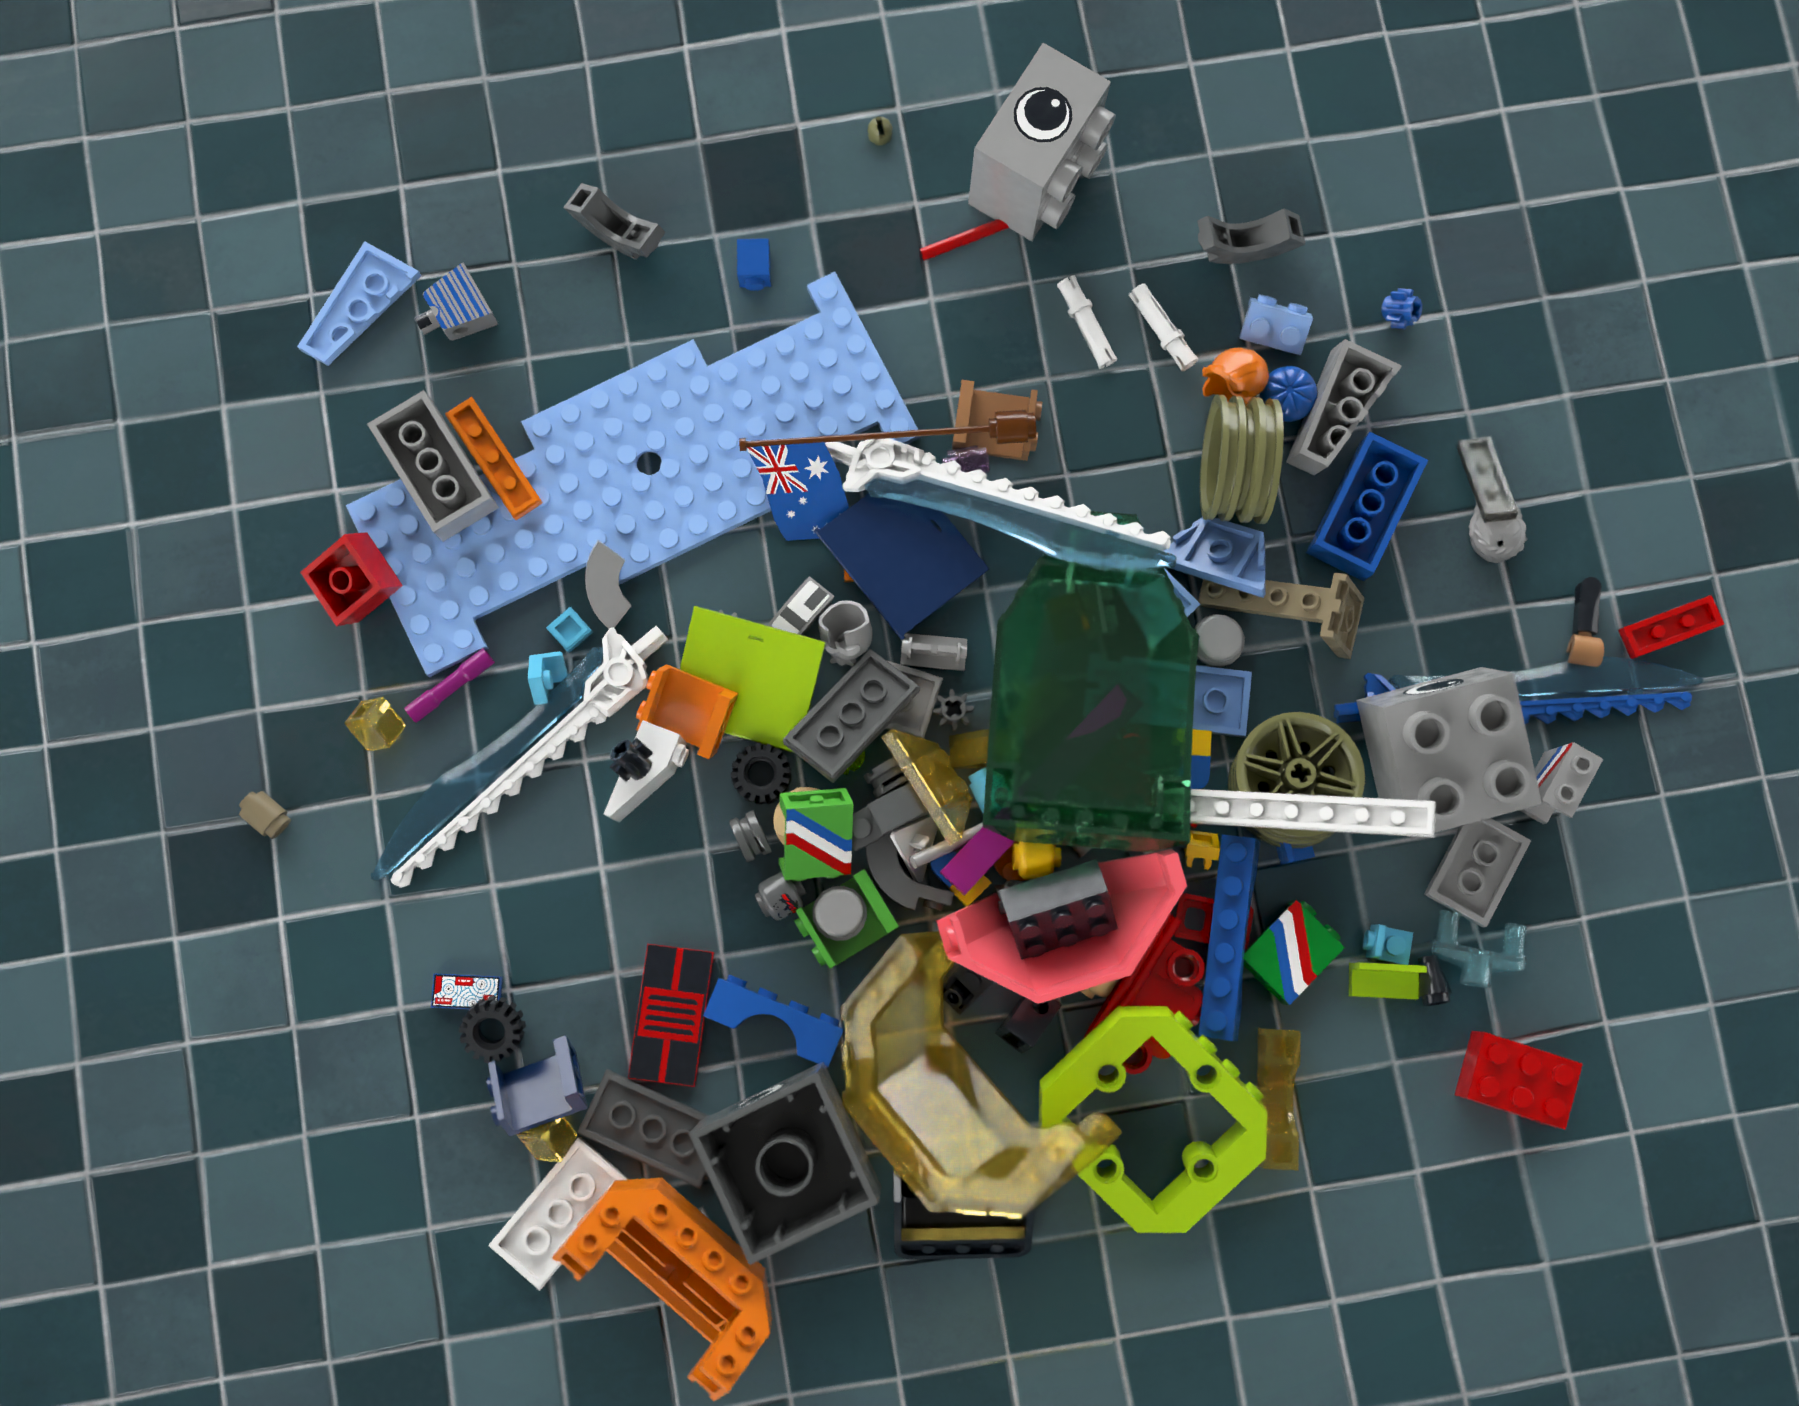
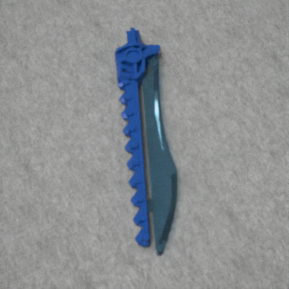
M1607 656L1603 657L1599 667L1571 664L1565 661L1544 667L1511 672L1514 673L1518 696L1627 690V695L1520 701L1525 724L1529 723L1530 716H1534L1545 724H1549L1556 720L1557 713L1564 715L1572 721H1576L1583 717L1584 710L1601 719L1610 714L1611 707L1629 716L1637 711L1638 704L1653 713L1663 709L1665 702L1683 710L1690 706L1692 700L1691 693L1643 694V689L1693 687L1703 683L1701 676H1695L1660 664ZM1367 673L1363 676L1366 682L1364 686L1365 698L1445 676L1393 675L1386 680L1382 675ZM1357 702L1334 705L1335 711L1333 713L1337 724L1361 721Z

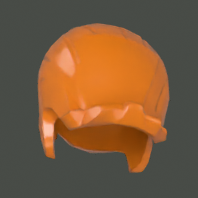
M1247 348L1225 350L1214 359L1212 364L1208 365V367H1203V376L1209 378L1204 383L1202 391L1205 397H1209L1212 394L1225 395L1228 402L1232 396H1241L1246 406L1252 397L1257 396L1266 387L1269 379L1267 364L1253 350Z

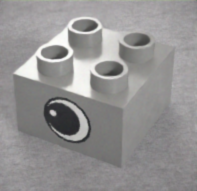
M1042 43L974 148L968 204L994 220L999 219L1005 222L1011 230L1030 241H1033L1044 222L1057 229L1065 219L1075 200L1076 195L1071 193L1080 174L1089 179L1100 164L1108 147V144L1103 141L1116 117V114L1104 108L1111 81L1047 44Z
M1479 667L1356 700L1378 798L1435 801V833L1542 804L1514 673ZM1408 836L1412 839L1417 838V836Z

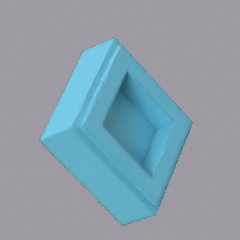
M571 607L546 627L568 653L593 633Z

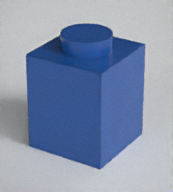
M769 238L737 239V277L740 287H745L747 290L752 291L771 287Z

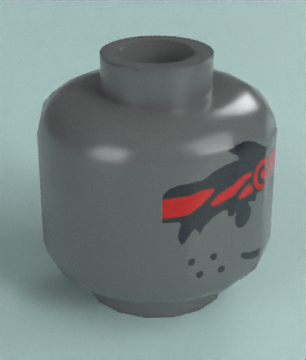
M779 872L759 883V892L755 894V897L766 918L771 916L775 920H781L803 907L801 896L807 894L801 881L785 880L782 872Z

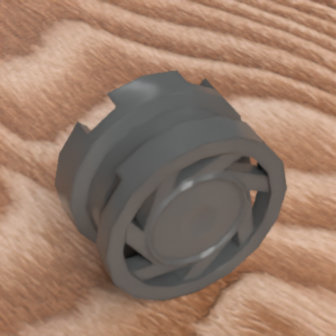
M899 754L872 769V774L867 773L863 776L867 784L873 786V794L876 799L903 787L916 777L913 770L906 767L905 763L907 760L903 754Z
M754 810L747 812L745 817L740 820L737 817L729 820L747 863L755 860L758 854L766 855L772 852Z

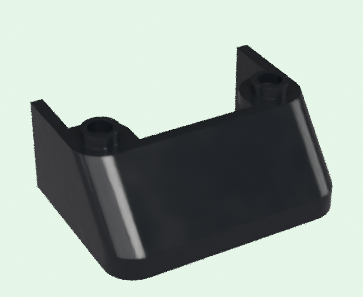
M1024 1152L1023 1172L1017 1170L1003 1172L996 1178L995 1188L927 1189V1180L915 1172L900 1174V1154H893L894 1251L897 1256L909 1260L1015 1258L1024 1256L1031 1251L1035 1210L1031 1152Z

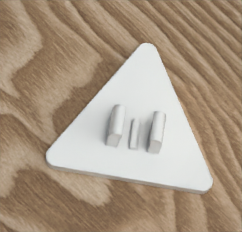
M934 812L897 828L890 835L913 880L917 883L923 881L927 864L915 869L911 865L909 857L933 846L940 821L939 813Z

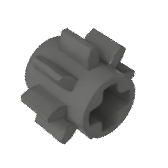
M951 689L948 698L937 697V701L942 707L934 709L933 715H941L942 720L939 727H943L947 723L952 725L953 732H956L958 723L962 722L964 725H969L970 721L964 715L965 713L973 712L974 707L966 706L967 694L962 695L960 698L955 696L954 690ZM956 704L960 706L958 712L960 716L953 714L951 717L947 716V705L950 707Z

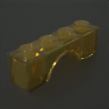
M1258 1028L1257 1088L1264 1095L1261 1102L1267 1110L1266 1159L1258 1165L1263 1169H1299V1134L1295 1125L1293 1107L1295 1077L1300 1066L1301 1031Z

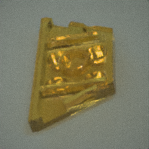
M892 729L882 736L883 741L949 846L961 840L973 798L968 792L965 781L957 775L950 764L951 761L948 754L940 748L938 743Z

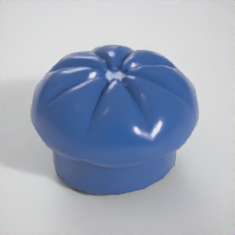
M1284 366L1269 373L1268 383L1260 393V398L1263 399L1264 404L1269 398L1278 399L1282 407L1283 422L1300 420L1310 413L1316 401L1318 391L1314 379L1308 372L1295 366Z

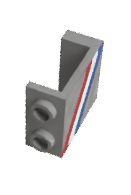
M1574 742L1545 751L1535 768L1542 804L1519 811L1542 824L1548 823L1554 810L1572 818L1603 759Z

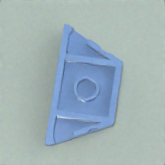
M1201 517L1190 528L1182 530L1173 536L1174 542L1170 544L1168 550L1158 551L1154 549L1150 553L1164 567L1262 598L1266 594L1265 537L1262 531L1228 521H1220L1218 518L1205 520Z

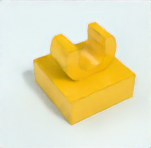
M1185 829L1184 842H1186V848H1184L1187 867H1192L1193 859L1197 857L1204 858V869L1208 870L1212 865V860H1219L1220 842L1218 834Z

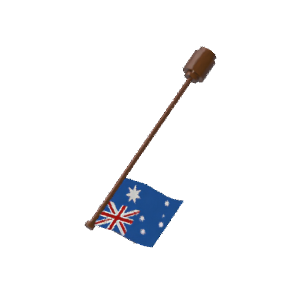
M1026 410L997 411L994 414V418L989 419V425L756 441H746V438H739L740 451L748 450L763 480L773 518L786 541L819 539L814 530L816 528L820 530L849 508L846 494L842 487L843 483L840 472L825 444L826 442L989 432L990 438H996V444L1028 442V439H1036V418L1034 412L1027 413Z

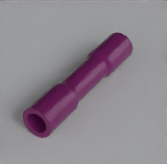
M484 648L480 649L435 687L425 691L404 707L405 711L415 723L419 722L468 681L474 680L495 663Z

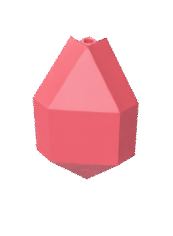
M1169 849L1098 863L1109 892L1118 929L1110 931L1104 936H1094L1069 947H1060L1045 952L1041 956L1021 960L1007 915H1000L998 901L1001 900L996 892L936 921L948 959L1038 1004L1130 976L1187 887L1178 852Z

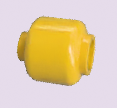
M1023 835L1018 843H1013L1012 868L1013 870H1018L1022 878L1036 879L1054 873V867H1061V848L1054 847V841L1050 836Z

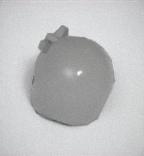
M840 601L829 606L819 617L821 641L826 642L825 649L831 655L830 663H838L841 666L847 664L853 667L856 663V658L864 654L872 642L873 631L867 610L860 603Z

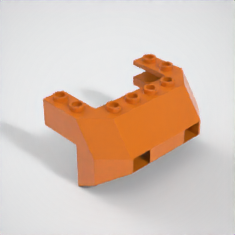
M663 1178L615 1180L576 1224V1229L551 1258L555 1262L560 1261L574 1274L573 1277L579 1281L607 1251L711 1343L687 1378L692 1382L696 1381L710 1394L709 1397L715 1401L731 1390L770 1334L772 1312L766 1269L758 1261L749 1265L741 1246Z

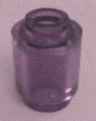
M975 445L948 450L947 457L942 458V464L956 461L962 466L961 471L965 473L979 469L984 473L990 472L986 447L978 448Z

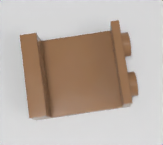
M961 381L955 427L989 425V419L994 418V414L997 411L1026 410L1027 413L1034 412L1036 421H1040L1042 402L1037 401L1038 390L1032 389L1030 397L973 390L974 381ZM989 432L954 434L952 450L1027 461L1030 451H1036L1038 432H1036V439H1028V442L1010 444H996V438H990Z

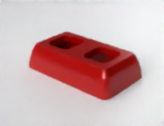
M1182 893L1176 913V918L1181 923L1176 929L1174 936L1209 944L1214 899ZM1251 906L1248 918L1245 949L1248 947L1254 914V909ZM1189 907L1201 909L1205 912L1202 930L1197 931L1185 927V916Z

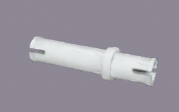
M1070 276V281L1067 277L1057 284L1069 307L1067 312L1077 322L1099 369H1103L1105 365L1108 367L1117 361V357L1091 309L1093 304L1090 299L1085 298L1076 276Z
M1145 283L1134 288L1129 293V297L1161 341L1160 346L1163 350L1167 349L1181 371L1192 367L1199 359L1184 340L1183 332L1180 329L1177 330Z

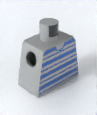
M464 263L459 264L424 291L423 296L430 310L414 318L424 335L441 326L449 340H456L498 324Z

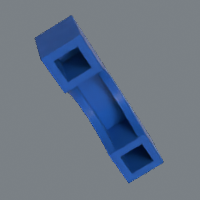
M729 974L727 980L718 978L703 1014L704 1017L735 1029L753 1015L769 1014L776 1016L791 1028L796 1039L798 1056L817 1064L824 1061L825 1066L829 1067L844 1031V1028L838 1026L839 1019L821 1013L820 1018L807 1013L809 1010L808 1006L790 1000L789 1005L776 1001L778 994L762 987L759 988L758 993L745 988L747 981Z

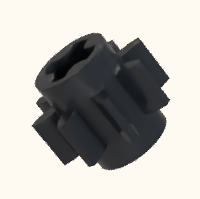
M635 738L632 743L628 739L622 740L611 751L610 758L614 762L610 765V768L625 782L630 777L634 780H640L648 774L652 767V761L649 757L653 752L638 738Z

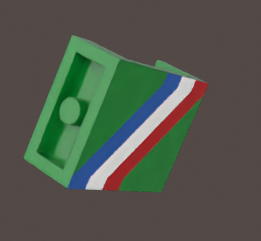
M1297 900L1289 901L1285 905L1287 909L1244 952L1243 966L1282 1005H1290L1345 948L1339 942L1341 939L1340 935L1327 924L1323 926L1315 918L1317 915L1316 911L1303 900L1301 902Z

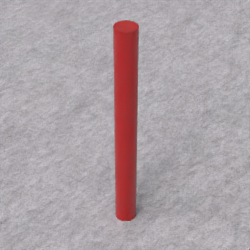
M996 219L923 247L919 251L923 261L1005 230L1009 226L1005 222Z

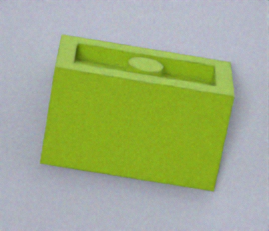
M1349 963V996L1419 1000V973H1427V966Z

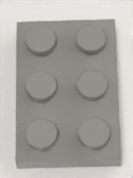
M1492 818L1459 826L1424 895L1480 927H1487L1531 840Z

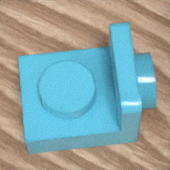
M560 651L529 656L528 682L534 705L548 703V690L553 689V683L568 680L563 653Z
M1381 924L1371 925L1370 930H1366L1363 939V949L1367 950L1365 958L1408 965L1413 932L1388 928Z

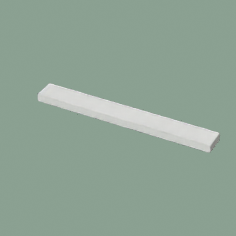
M1156 787L1154 821L1434 837L1436 802Z

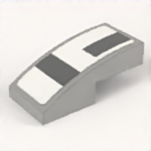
M809 576L781 607L767 626L803 636L810 629L815 619L832 603L834 595Z

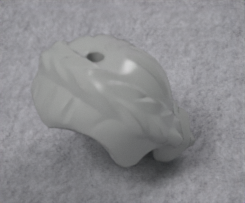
M1492 500L1479 501L1476 504L1474 515L1470 519L1469 536L1474 551L1488 562H1504L1516 556L1518 552L1524 549V543L1527 540L1525 534L1526 524L1522 520V514L1518 506L1512 503L1500 505ZM1501 540V541H1502V544H1501V545H1497L1498 541Z

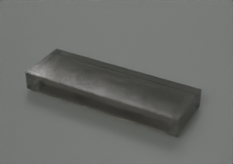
M1482 437L1459 440L1456 448L1483 522L1516 519L1519 512L1491 438Z

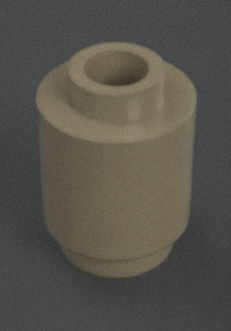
M260 791L257 794L255 792L249 793L239 804V807L242 808L239 816L262 836L268 835L271 839H275L291 822V819L286 816L287 811L264 791Z

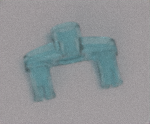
M1447 910L1439 911L1437 938L1433 939L1431 954L1438 955V958L1462 967L1461 984L1490 988L1493 972L1525 971L1526 956L1523 955L1527 931L1526 926L1519 925L1517 927V924L1506 923L1504 925L1503 951L1497 953L1461 946L1457 942L1461 914L1458 912L1451 914V911Z

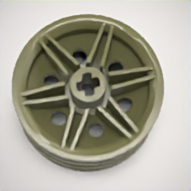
M1217 394L1214 396L1206 421L1200 466V508L1203 519L1213 520L1218 514L1220 521H1230L1234 513H1236L1239 522L1249 523L1252 518L1257 524H1266L1269 520L1277 497L1283 457V413L1278 399L1269 398L1264 404L1262 398L1252 397L1245 406L1241 396H1232L1229 402L1225 395Z
M1289 712L1265 720L1247 736L1231 764L1228 776V791L1260 792L1258 784L1264 782L1268 784V793L1362 798L1365 786V769L1356 744L1337 724L1315 714ZM1300 743L1308 744L1310 750L1307 755L1302 754L1299 747ZM1274 751L1277 755V760L1266 758V752ZM1332 767L1334 769V776L1321 772L1322 768ZM1294 771H1296L1298 776H1304V780L1301 783L1299 778H1292ZM1245 827L1252 835L1270 845L1280 847V843L1283 844L1285 842L1291 844L1292 849L1316 845L1335 833L1330 831Z

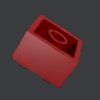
M367 532L344 534L300 572L336 626L359 623L403 586Z

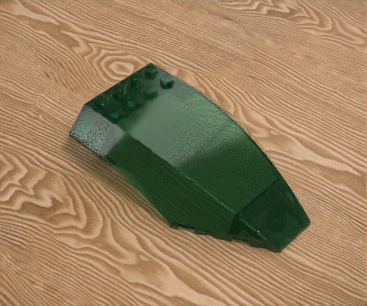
M1098 511L1090 512V514L1095 517L1111 513ZM1111 513L1117 518L1116 522L1119 525L1123 526L1134 522L1141 525L1136 514ZM1063 522L1061 528L1052 537L1051 543L1042 557H1039L1023 586L1016 592L1008 609L999 618L996 633L982 827L1013 841L1153 852L1189 844L1193 712L1200 636L1196 629L1192 628L1184 613L1185 608L1181 600L1176 597L1173 591L1174 586L1164 567L1160 566L1152 551L1153 548Z

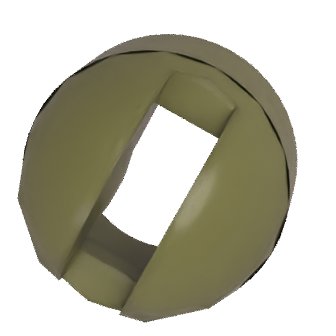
M885 117L873 118L869 123L868 138L872 143L884 145L891 140L892 125ZM877 125H882L884 135H879Z

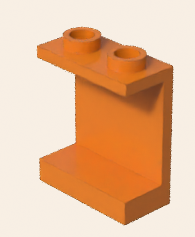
M667 664L657 669V671L653 670L646 686L650 690L646 701L643 700L636 714V719L640 720L636 730H639L642 720L680 734L687 743L699 747L697 755L710 759L718 752L738 693Z

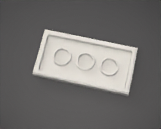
M579 1137L488 1246L538 1290H541L562 1265L560 1261L555 1262L551 1257L576 1229V1224L615 1180H629V1178L584 1139Z

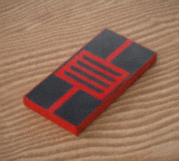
M647 944L628 1073L629 1079L691 1087L696 1086L705 1024L703 1014L708 1002L715 952Z

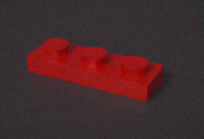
M1712 595L1623 627L1618 631L1630 659H1634L1724 625V621Z

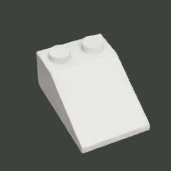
M642 720L635 738H638L653 752L649 757L652 761V767L648 774L640 780H634L630 777L625 782L619 777L604 815L617 822H621L673 776L677 767L682 768L684 766L689 749H686L687 742L680 734Z

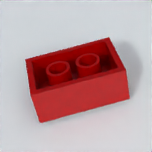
M1471 1031L1454 1095L1535 1122L1566 1130L1583 1063L1487 1032Z

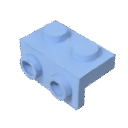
M1259 295L1258 299L1250 297L1249 307L1239 338L1301 355L1313 320L1312 315L1307 313L1308 308L1295 303H1289L1288 307L1276 304L1277 299L1266 295Z

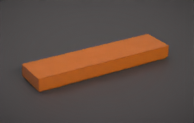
M473 397L468 398L445 413L515 520L543 504Z

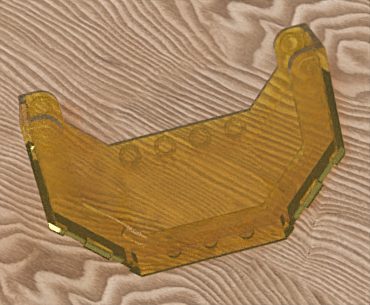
M939 931L901 934L840 1007L841 1021H844L845 1042L841 1043L842 1070L846 1071V1091H842L843 1106L929 1211L961 1212V1214L980 1216L999 1215L1006 1216V1218L1020 1219L1098 1159L1120 1136L1122 1131L1107 1115L1102 1113H1094L1087 1116L1079 1125L1066 1122L1053 1128L1032 1127L944 1027L943 978L954 966L955 962L948 959Z

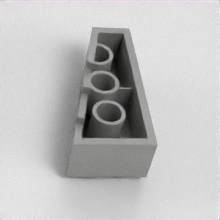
M1346 339L1330 351L1318 381L1316 401L1310 413L1303 418L1286 463L1312 475H1316L1327 468L1350 438L1357 425L1367 415L1370 407L1386 389L1392 377L1397 374L1402 366Z

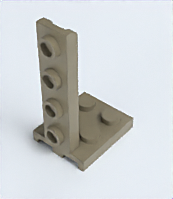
M1334 573L1331 588L1265 580L1266 594L1264 598L1203 579L1198 599L1200 606L1322 623L1320 637L1338 658L1351 659L1364 597L1347 574Z

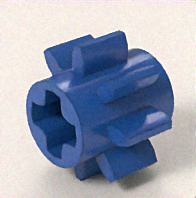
M1399 288L1397 292L1392 291L1391 296H1387L1382 304V316L1386 321H1391V328L1406 329V326H1412L1413 322L1418 321L1422 313V301L1417 296H1413V289Z

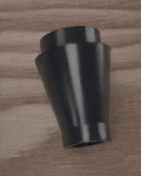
M1438 955L1418 958L1419 965L1427 966V973H1419L1418 997L1422 998L1423 1006H1434L1451 1002L1449 994H1452V991L1439 963Z

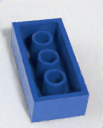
M1369 432L1359 443L1306 553L1362 581L1374 574L1428 460Z

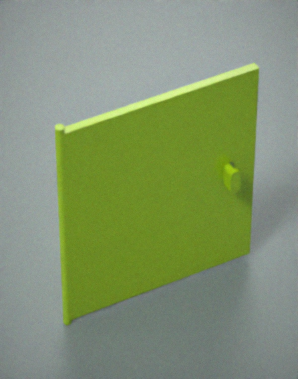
M694 606L680 670L738 693L724 733L764 745L770 744L775 748L794 753L783 744V738L809 712L826 642Z

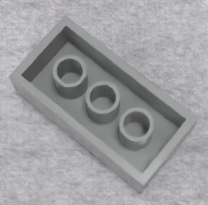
M424 390L367 423L432 531L442 541L447 540L499 508L436 405Z

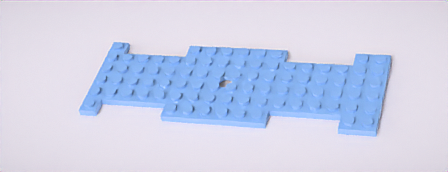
M836 272L807 285V290L819 313L707 366L693 339L521 421L534 450L514 460L543 504L518 520L513 518L485 474L479 476L499 508L445 541H442L432 531L401 479L347 504L346 507L358 532H367L403 585L389 598L426 675L432 677L470 658L482 648L487 650L488 647L475 620L586 567L589 554L597 540H600L625 559L619 573L620 585L770 512L771 508L763 480L748 450L740 451L739 438H746V441L859 434L876 425L879 426L881 432L918 430ZM920 436L889 439L909 444L920 439ZM653 452L660 456L662 463L657 473L647 475L638 470L637 461L644 453Z

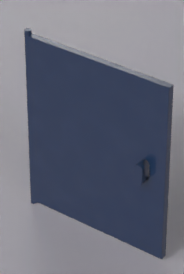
M920 483L905 489L881 484L820 530L816 528L814 530L901 640L906 638L904 635L989 571L988 566Z

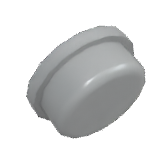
M1214 614L1203 618L1196 624L1191 634V646L1194 654L1202 663L1210 667L1221 668L1232 664L1240 657L1244 649L1245 636L1241 626L1234 619L1226 615Z
M833 886L823 891L816 899L812 909L813 921L817 930L826 938L835 941L848 940L856 936L864 927L867 919V908L862 896L854 889L846 886Z

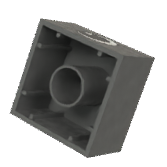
M824 1061L700 1120L689 1133L749 1265L879 1204L882 1186Z

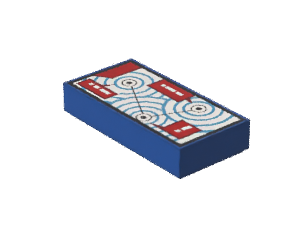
M434 974L431 1007L470 1009L480 999L484 998L486 1001L490 996H496V1000L499 1001L502 995L503 977Z

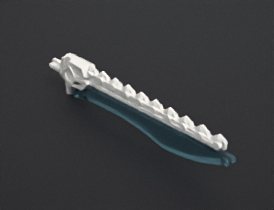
M889 438L861 441L857 448L840 442L825 443L834 461L850 466L846 475V481L842 485L844 491L860 492L866 489L870 497H885L966 518L1003 532L1052 557L1063 560L1117 568L1170 567L1172 569L1176 566L1177 557L1174 554L1164 552L1165 549L1168 550L1171 544V537L1164 531L1148 535L1143 532L1144 528L1137 522L1122 526L1117 524V518L1111 513L1095 517L1090 514L1091 510L1084 504L1070 508L1064 506L1065 501L1058 495L1045 499L1039 498V492L1032 486L1016 490L1012 488L1013 483L1007 478L995 481L987 480V474L981 469L967 473L962 472V466L956 461L943 464L936 463V457L930 452L924 453L922 449Z
M655 626L630 646L622 635L617 634L614 627L609 628L602 639L603 647H593L578 666L548 695V703L538 704L519 723L486 748L441 775L425 791L392 835L374 872L371 873V879L380 881L385 878L417 847L425 842L426 845L394 872L390 879L399 888L410 885L414 868L420 867L423 870L432 867L435 852L438 848L443 849V851L453 849L460 830L465 831V833L476 830L480 813L485 812L489 815L498 812L503 794H507L509 797L519 794L525 776H529L531 779L541 776L546 758L553 760L563 758L566 742L569 739L574 742L584 740L588 723L594 722L597 725L606 722L607 716L611 717L646 688L649 677L646 671L647 664L644 660L668 641L662 631ZM585 682L584 701L437 834L435 831L582 698Z

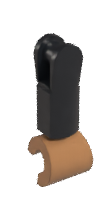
M1594 577L1584 579L1575 588L1573 635L1570 638L1566 653H1570L1568 663L1599 667L1604 657V643L1602 639L1593 636L1598 633L1599 603L1602 587L1600 581Z

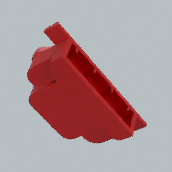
M1171 914L1168 915L1133 973L1120 979L1102 1004L1081 1041L1117 1006H1167L1174 1014L1180 1011L1193 1026L1197 1025L1201 1017L1203 994L1194 984L1198 983L1203 977L1205 966L1203 959L1197 952L1186 949L1171 940L1181 923L1179 919ZM1151 1036L1123 1062L1127 1073L1139 1074L1150 1066L1152 1057L1166 1059L1171 1054Z

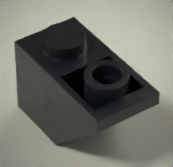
M961 965L940 986L936 993L960 1015L994 981Z

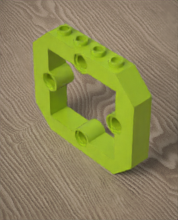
M1117 1006L1039 1080V1131L1041 1139L1137 1233H1186L1266 1159L1267 1110L1261 1102L1264 1095L1252 1082L1249 1081L1245 1085L1238 1078L1241 1073L1229 1059L1225 1058L1221 1061L1214 1054L1217 1048L1205 1035L1202 1034L1198 1038L1190 1030L1193 1024L1182 1012L1178 1011L1174 1014L1167 1006ZM1151 1036L1185 1068L1194 1088L1200 1092H1209L1237 1120L1212 1145L1203 1141H1195L1188 1144L1182 1153V1162L1185 1170L1153 1200L1124 1173L1119 1150L1114 1144L1108 1141L1093 1143L1066 1117L1096 1088L1108 1093L1120 1089L1126 1080L1123 1062ZM1105 1065H1113L1115 1067L1114 1071L1109 1075L1099 1074V1070ZM1204 1065L1212 1066L1210 1072L1206 1075H1197L1200 1067ZM1103 1159L1113 1161L1110 1166L1105 1168L1097 1166ZM1201 1159L1209 1160L1207 1165L1202 1168L1194 1167L1196 1162Z

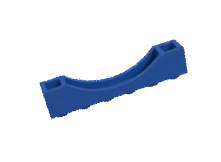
M1222 834L1198 1036L1203 1034L1209 1038L1238 1041L1242 1009L1245 942L1260 851V842L1256 838Z

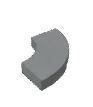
M597 540L586 564L585 585L587 596L599 620L608 629L615 628L631 607V603L622 595L619 587V573L625 559L600 540Z

